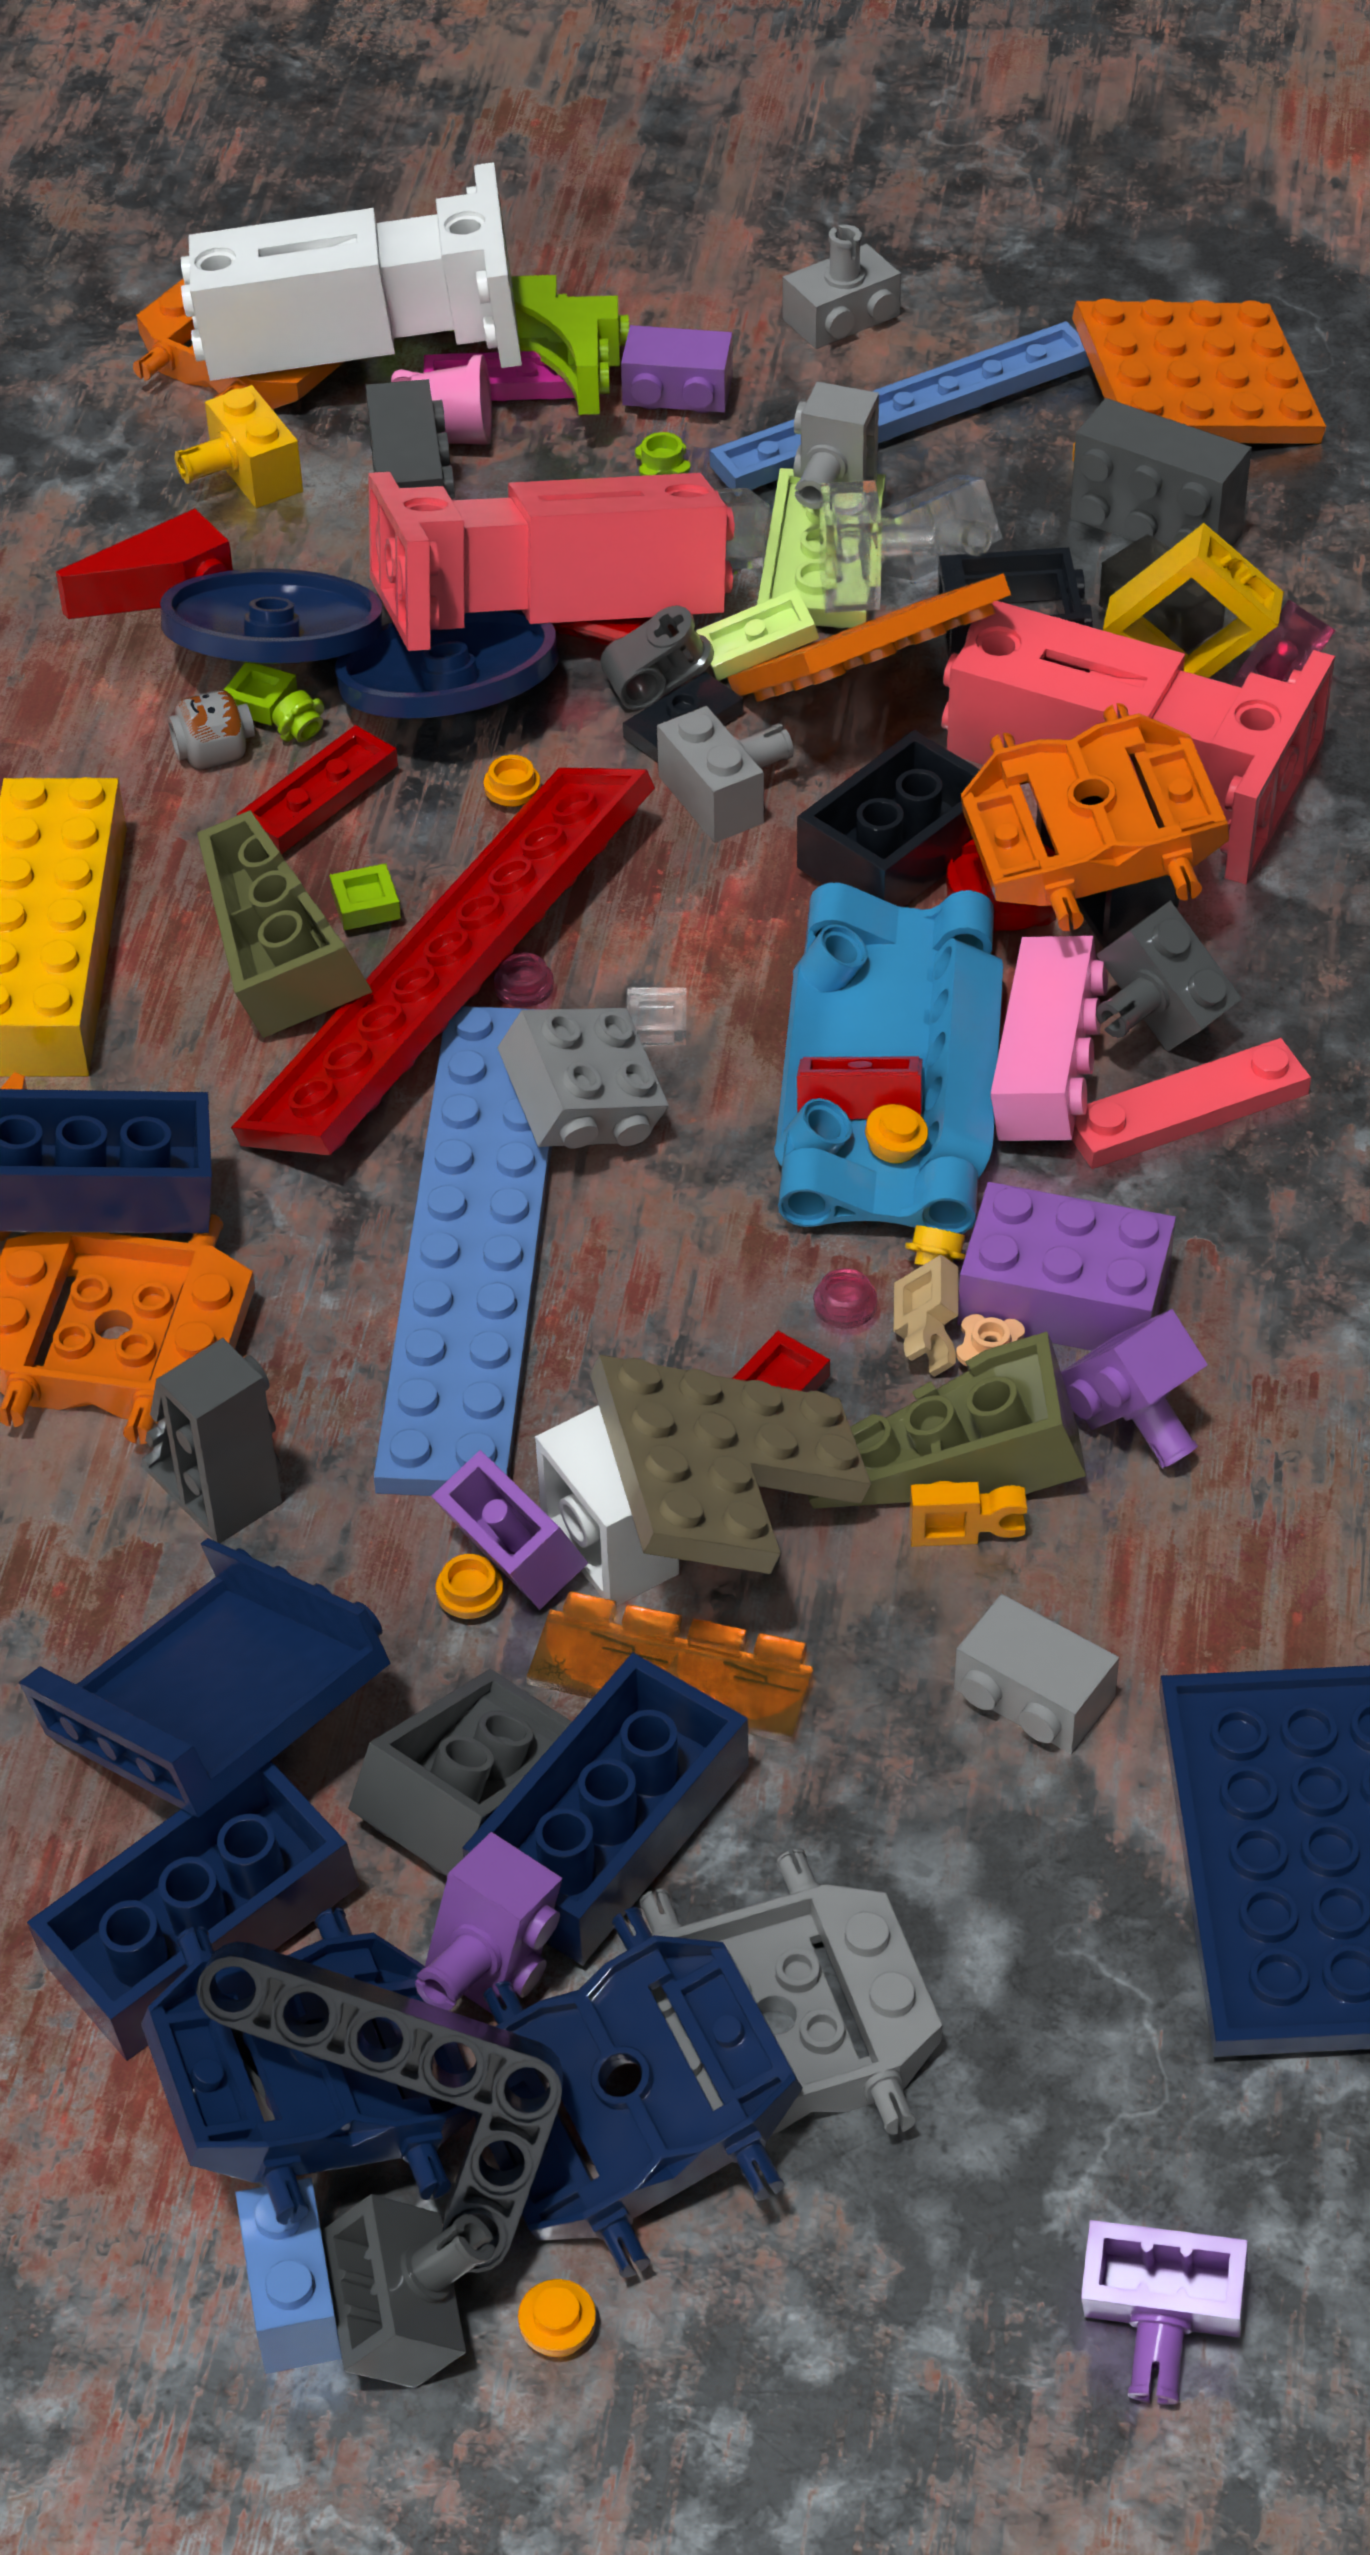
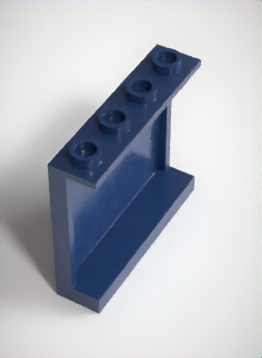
M209 1538L200 1544L216 1577L84 1679L74 1684L39 1666L19 1682L45 1735L198 1818L391 1664L379 1639L383 1633L382 1626L375 1614L365 1604L358 1601L355 1603L332 1594L321 1584L315 1583L312 1585L292 1576L281 1566L272 1567L252 1558L250 1554L241 1548L234 1550Z

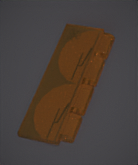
M569 1591L566 1597L563 1612L550 1609L526 1677L527 1685L592 1699L631 1653L634 1652L747 1717L748 1734L793 1744L814 1674L813 1667L803 1665L807 1652V1643L759 1633L753 1654L744 1652L748 1635L746 1629L696 1618L692 1620L687 1639L679 1638L682 1624L681 1615L628 1604L621 1621L622 1625L615 1624L613 1622L617 1608L616 1601Z

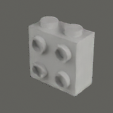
M627 1008L521 1010L497 1047L538 1147L566 1146L567 1148H580L595 1144L635 1145L644 1142L669 1107Z

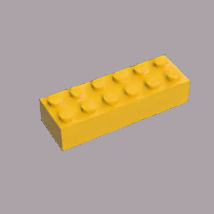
M27 777L3 779L0 795V1077H10L14 1072L25 1077L89 1076L127 831L119 778Z

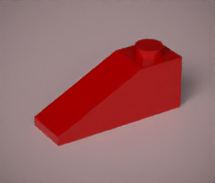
M194 508L57 570L56 577L62 612L68 619L160 608L162 596L173 586L194 577L233 570L230 542Z

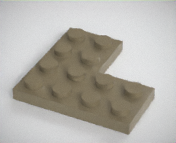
M600 1354L590 1373L644 1554L771 1574L781 1552L758 1486L861 1504L871 1485L840 1398L831 1397L820 1391L803 1392L772 1386L760 1380L743 1381L711 1375L699 1369L683 1370L651 1364L639 1358L622 1359Z

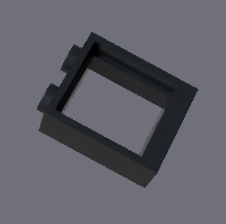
M1069 547L939 556L937 595L1004 573L1011 595L997 601L1009 603L1055 600L1058 614L1050 616L1093 628L1090 604L1082 605L1081 603L1084 602L1085 598L1084 573L1082 569H1074ZM971 623L949 629L944 634L948 660L953 653L959 654L963 649Z

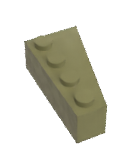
M251 810L197 833L234 992L263 1038L373 992L345 944L332 929L326 917L311 899L294 871L291 870L283 859L281 853Z

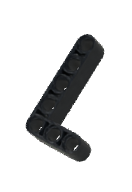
M236 1941L224 1944L217 1949L207 1962L198 1980L197 1987L200 2007L212 2020L230 2028L479 2112L446 2206L442 2232L464 2214L478 2213L488 2216L497 2225L498 2232L491 2241L484 2243L476 2251L486 2244L493 2245L495 2251L490 2259L482 2264H478L468 2272L480 2273L488 2271L501 2263L510 2249L560 2105L563 2070L560 2059L554 2051L541 2042L252 1943ZM230 1966L240 1967L252 1976L256 1991L249 1998L241 2000L231 1999L225 1996L217 1987L216 1973L222 1968ZM313 1992L321 1996L327 2003L330 2015L321 2023L313 2025L304 2024L292 2015L288 2000L297 1993ZM371 2018H389L399 2026L403 2039L395 2047L378 2049L368 2044L364 2039L361 2026ZM450 2042L462 2043L474 2053L476 2063L467 2072L460 2074L448 2073L435 2062L434 2052L436 2049ZM520 2068H535L546 2076L549 2081V2087L539 2097L532 2099L521 2098L515 2095L508 2087L506 2080L509 2075ZM499 2140L510 2141L519 2147L524 2159L514 2169L507 2171L496 2170L490 2167L483 2159V2149L491 2142Z

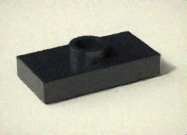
M704 672L623 722V737L658 762V724L707 706L719 721L725 725L744 713L743 698L713 676Z

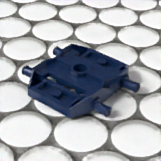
M638 1907L624 1910L636 1931L635 1936L621 1913L617 1914L612 1920V1926L616 1929L627 1951L606 1962L579 1990L540 2000L524 2010L513 1990L512 1983L509 1981L495 1984L507 2009H505L500 1997L492 1987H489L483 1994V1999L487 2002L498 2024L495 2027L541 2042L551 2048L560 2059L563 2070L561 2100L599 2174V2177L593 2180L558 2110L523 2208L522 2216L530 2232L538 2240L599 2238L604 2240L619 2269V2274L623 2278L637 2274L625 2251V2247L633 2262L641 2271L650 2264V2259L646 2256L631 2226L633 2219L729 2163L739 2164L756 2200H765L771 2197L758 2173L760 2169L775 2194L783 2189L784 2181L780 2178L765 2147L766 2142L803 2089L725 1944L717 1941L653 1936ZM659 1986H662L724 2104L716 2110H713L652 1993V1990ZM626 2063L641 2066V2081L631 2094L623 2097H613L607 2094V2079L616 2067ZM530 2067L515 2070L506 2080L508 2087L515 2095L526 2099L539 2097L548 2088L540 2071ZM477 2111L474 2114L476 2120L479 2114ZM499 2140L488 2145L502 2171L514 2169L524 2159L519 2147L510 2141Z
M332 1908L327 1909L316 1917L315 1925L320 1931L322 1940L287 1955L426 2003L418 1994L415 1986L418 1973L426 1968V1966L374 1932L353 1935L346 1919V1913L342 1908H336L334 1914ZM198 1926L195 1933L194 1927H190L179 1934L177 1943L181 1948L187 1969L147 2007L141 2026L190 2166L253 2183L260 2182L263 2186H266L276 2213V2220L282 2225H287L289 2218L291 2219V2224L296 2223L309 2213V2207L305 2203L296 2178L297 2175L403 2158L410 2165L419 2189V2195L423 2200H429L432 2194L433 2198L437 2199L451 2189L452 2184L447 2178L437 2150L442 2143L471 2121L476 2111L242 2032L243 2041L248 2049H250L265 2090L267 2107L275 2118L273 2121L264 2122L231 2028L209 2018L199 2004L197 1996L198 1980L214 1953L208 1930L203 1926ZM230 1966L222 1968L216 1973L217 1987L225 1996L231 1999L241 2000L249 1998L256 1991L254 1979L247 1971L240 1967ZM313 1992L297 1993L288 2000L290 2012L295 2019L304 2024L313 2025L321 2023L330 2015L327 2003L321 1996ZM371 2018L361 2026L364 2039L368 2044L378 2049L395 2047L403 2039L401 2029L396 2022L389 2018ZM456 2042L443 2044L434 2052L435 2062L444 2071L452 2074L468 2071Z

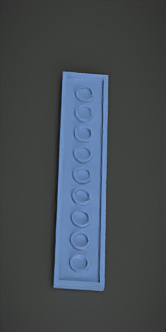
M462 1006L443 1031L374 1471L375 1493L431 1496L479 1450L510 1478L552 1146L538 1147L497 1047L521 1010L537 1009Z

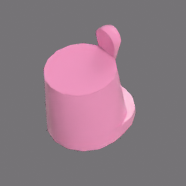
M473 355L468 365L426 373L401 369L392 374L391 382L429 379L432 401L442 400L445 432H447L448 444L490 445L492 437V402L489 373L484 355Z

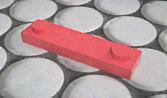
M1278 1038L1088 1103L1086 1114L1076 1115L1072 1141L1090 1168L1095 1169L1308 1095L1311 1077L1283 1039Z

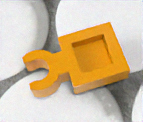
M938 1481L932 1484L911 1485L909 1517L911 1547L978 1544L979 1532H991L996 1536L1004 1538L1025 1535L1024 1514H1027L1025 1487L1009 1485L996 1488L990 1493L979 1494L978 1482L954 1483L951 1481Z

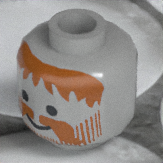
M216 690L183 698L177 703L175 715L168 716L171 740L178 760L187 759L198 770L242 759L246 750V738L255 736L254 725L247 704L237 706L233 696L225 690Z

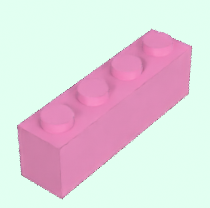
M1094 936L1022 937L991 1089L998 1141L1072 1140L1076 1115L1086 1114L1087 1084L1083 1075L1093 1073L1094 1044L1090 1035H1099L1101 1024L1096 1015V1009L1100 1005V1000L1097 996H1106L1108 988V970L1105 968L1103 961L1096 959Z

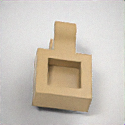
M942 1255L894 1282L893 1332L905 1339L904 1352L909 1360L913 1361L919 1356L927 1354L929 1358V1373L935 1377L954 1366L956 1362L955 1347L946 1333L944 1325L958 1316V1266Z

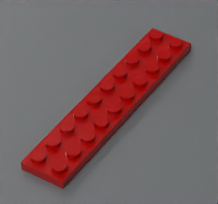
M559 767L366 978L373 992L343 1004L231 1126L240 1146L319 1155H331L346 1142L350 1132L366 1114L380 1104L382 1096L397 1079L414 1065L416 1058L435 1036L447 1028L451 1018L466 1001L480 991L482 983L497 966L511 956L514 947L534 925L545 917L546 911L558 897L576 882L577 876L589 862L607 847L608 841L627 820L637 813L638 807L655 789L648 770Z

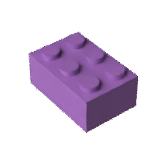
M987 1182L960 1272L957 1325H961L963 1319L972 1314H980L984 1318L994 1317L1003 1321L1015 1319L1021 1322L1025 1328L1024 1338L1047 1331L1054 1344L1093 1351L1113 1336L1159 1314L1171 1266L1176 1217Z

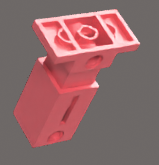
M390 472L368 473L370 579L408 651L431 650L430 630L464 628V613L522 610L530 624L653 617L660 610L676 605L685 607L692 615L724 613L725 594L732 592L733 573L730 561L726 560V541H732L734 537L733 511L731 507H727L720 498L718 491L712 488L701 473L508 483V498L451 500L443 486L399 488Z
M992 602L996 613L971 623L963 649L959 654L953 653L945 667L943 684L949 687V700L944 708L941 725L943 729L948 730L947 750L962 759L984 765L993 754L990 748V741L997 734L1000 735L1003 746V733L1013 735L1015 745L1037 739L1071 740L1092 726L1106 722L1103 713L1107 707L1113 704L1117 714L1116 703L1124 704L1128 709L1129 716L1140 713L1191 736L1228 822L1229 841L1220 847V852L1227 854L1225 879L1247 885L1324 743L1335 656L1313 650L1302 671L1294 669L1288 683L1250 672L1241 688L1185 672L1184 653L1004 602Z

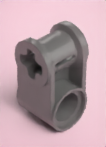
M676 605L660 610L652 619L626 636L613 641L604 650L601 656L602 669L620 701L628 709H646L687 680L700 675L711 664L714 656L713 646L705 636L699 635L694 629V618L685 607ZM668 624L673 625L678 633L677 635H672L667 628ZM686 648L693 657L692 661H688L683 654Z

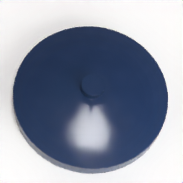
M273 568L240 569L198 576L170 588L162 596L160 602L161 629L174 643L204 655L241 662L285 664L339 657L370 645L382 632V602L374 592L353 581L311 571Z
M522 610L464 613V628L430 630L431 650L408 651L394 623L385 624L382 626L380 636L373 643L353 653L339 656L335 664V672L341 697L347 704L357 710L392 718H430L485 708L524 693L543 681L554 670L558 663L559 650L556 632L551 622L530 624Z

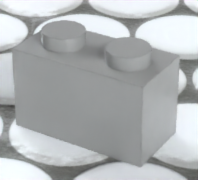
M1001 1593L956 1649L954 1689L962 1693L974 1706L983 1710H993L1020 1725L1035 1740L1043 1743H1052L1072 1754L1115 1698L1119 1657Z

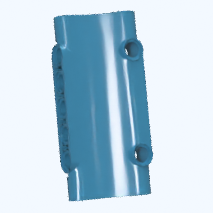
M827 883L819 886L812 892L809 901L804 954L793 970L777 1135L774 1146L775 1156L782 1166L778 1208L779 1213L788 1222L802 1227H816L838 1222L881 1221L914 1228L916 1225L926 1226L963 1234L973 1227L976 1221L978 1179L985 1170L993 1146L994 1112L991 1089L998 1059L1003 960L990 954L993 945L994 904L984 894L972 890L958 891L949 895L938 906L922 910L896 906L842 883ZM919 1056V1058H923L922 1112L920 1116L925 1120L928 1127V1137L924 1148L907 1162L889 1163L876 1157L870 1150L865 1136L867 1119H849L847 1114L838 1105L821 1098L809 1100L797 1113V1072L800 1059H803V1057Z

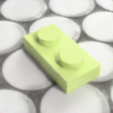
M797 588L696 630L699 635L705 636L713 646L714 656L710 667L718 681L819 639L815 623Z

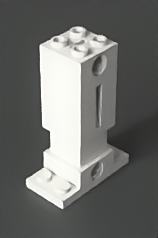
M494 162L474 165L476 186L466 187L467 194L437 198V214L377 223L374 208L190 234L189 256L181 257V268L185 284L181 285L182 300L186 317H192L195 330H191L195 359L197 362L206 361L210 381L395 354L394 338L454 330L457 345L486 341L488 349L498 347L501 368L522 365L509 255Z

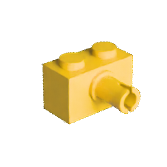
M253 385L242 389H233L224 395L205 401L210 441L184 450H177L174 454L178 472L186 484L226 470L256 509L303 492L298 440Z

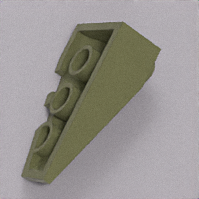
M1046 1331L985 1350L965 1361L969 1371L937 1389L931 1381L912 1391L916 1401L885 1418L881 1415L872 1414L852 1425L850 1428L871 1485L861 1504L808 1495L813 1509L910 1502L911 1485L932 1484L938 1481H951L954 1483L978 1482L979 1494L990 1493L994 1489L1003 1486L1025 1487V1494L1085 1477L1086 1471L1078 1426L1048 1332Z

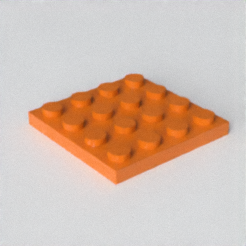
M1112 299L1076 301L1072 320L1104 398L1238 443L1321 444L1326 425L1270 303H1261L1253 300L1242 303H1214L1208 300L1165 302L1158 299H1150L1145 302L1115 301Z
M1004 573L915 602L727 678L732 691L739 696L753 693L757 702L792 690L796 691L812 684L816 685L847 673L846 670L897 653L896 650L947 633L946 631L993 615L996 612L992 602L1010 596L1011 592Z

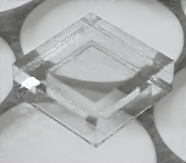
M627 988L626 1008L642 1045H686V988Z

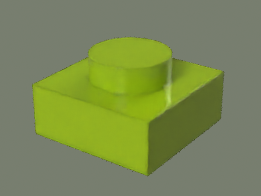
M245 662L224 689L233 696L237 706L247 704L252 720L270 726L273 725L272 714L276 706L286 696L298 691L296 675L251 662Z
M386 863L329 875L331 893L344 931L401 919L399 899Z

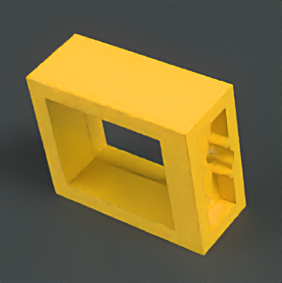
M1203 523L1109 597L1103 631L1184 653L1185 672L1210 678L1278 626L1284 592L1209 526ZM1190 578H1193L1238 618L1188 655L1143 615Z

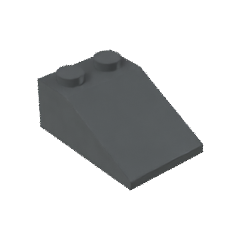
M489 1669L369 1743L348 1809L371 1824L380 1834L393 1839L427 1862L436 1872L448 1876V1873L463 1859L462 1847L572 1721L492 1669Z

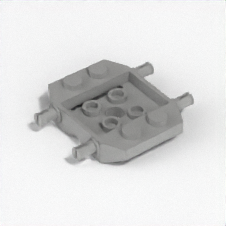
M793 1849V1861L789 1851L780 1855L776 1861L790 1893L783 1897L688 1925H682L678 1922L667 1890L656 1889L657 1904L652 1891L642 1896L639 1903L644 1910L653 1936L723 1942L731 1953L762 2013L764 2014L769 2011L783 2012L795 2022L786 2032L774 2035L803 2089L772 2135L777 2134L810 2112H849L875 2103L884 2122L886 2133L898 2134V2122L902 2132L915 2124L916 2119L914 2114L911 2113L903 2090L941 2042L942 2023L886 1892L827 1884L820 1885L814 1879L805 1851ZM823 1941L869 2056L858 2058L812 1944ZM662 1986L652 1990L713 2110L723 2106L724 2104ZM638 2065L639 2071H640L641 2076H642L641 2066ZM761 2169L759 2170L760 2176L763 2175Z

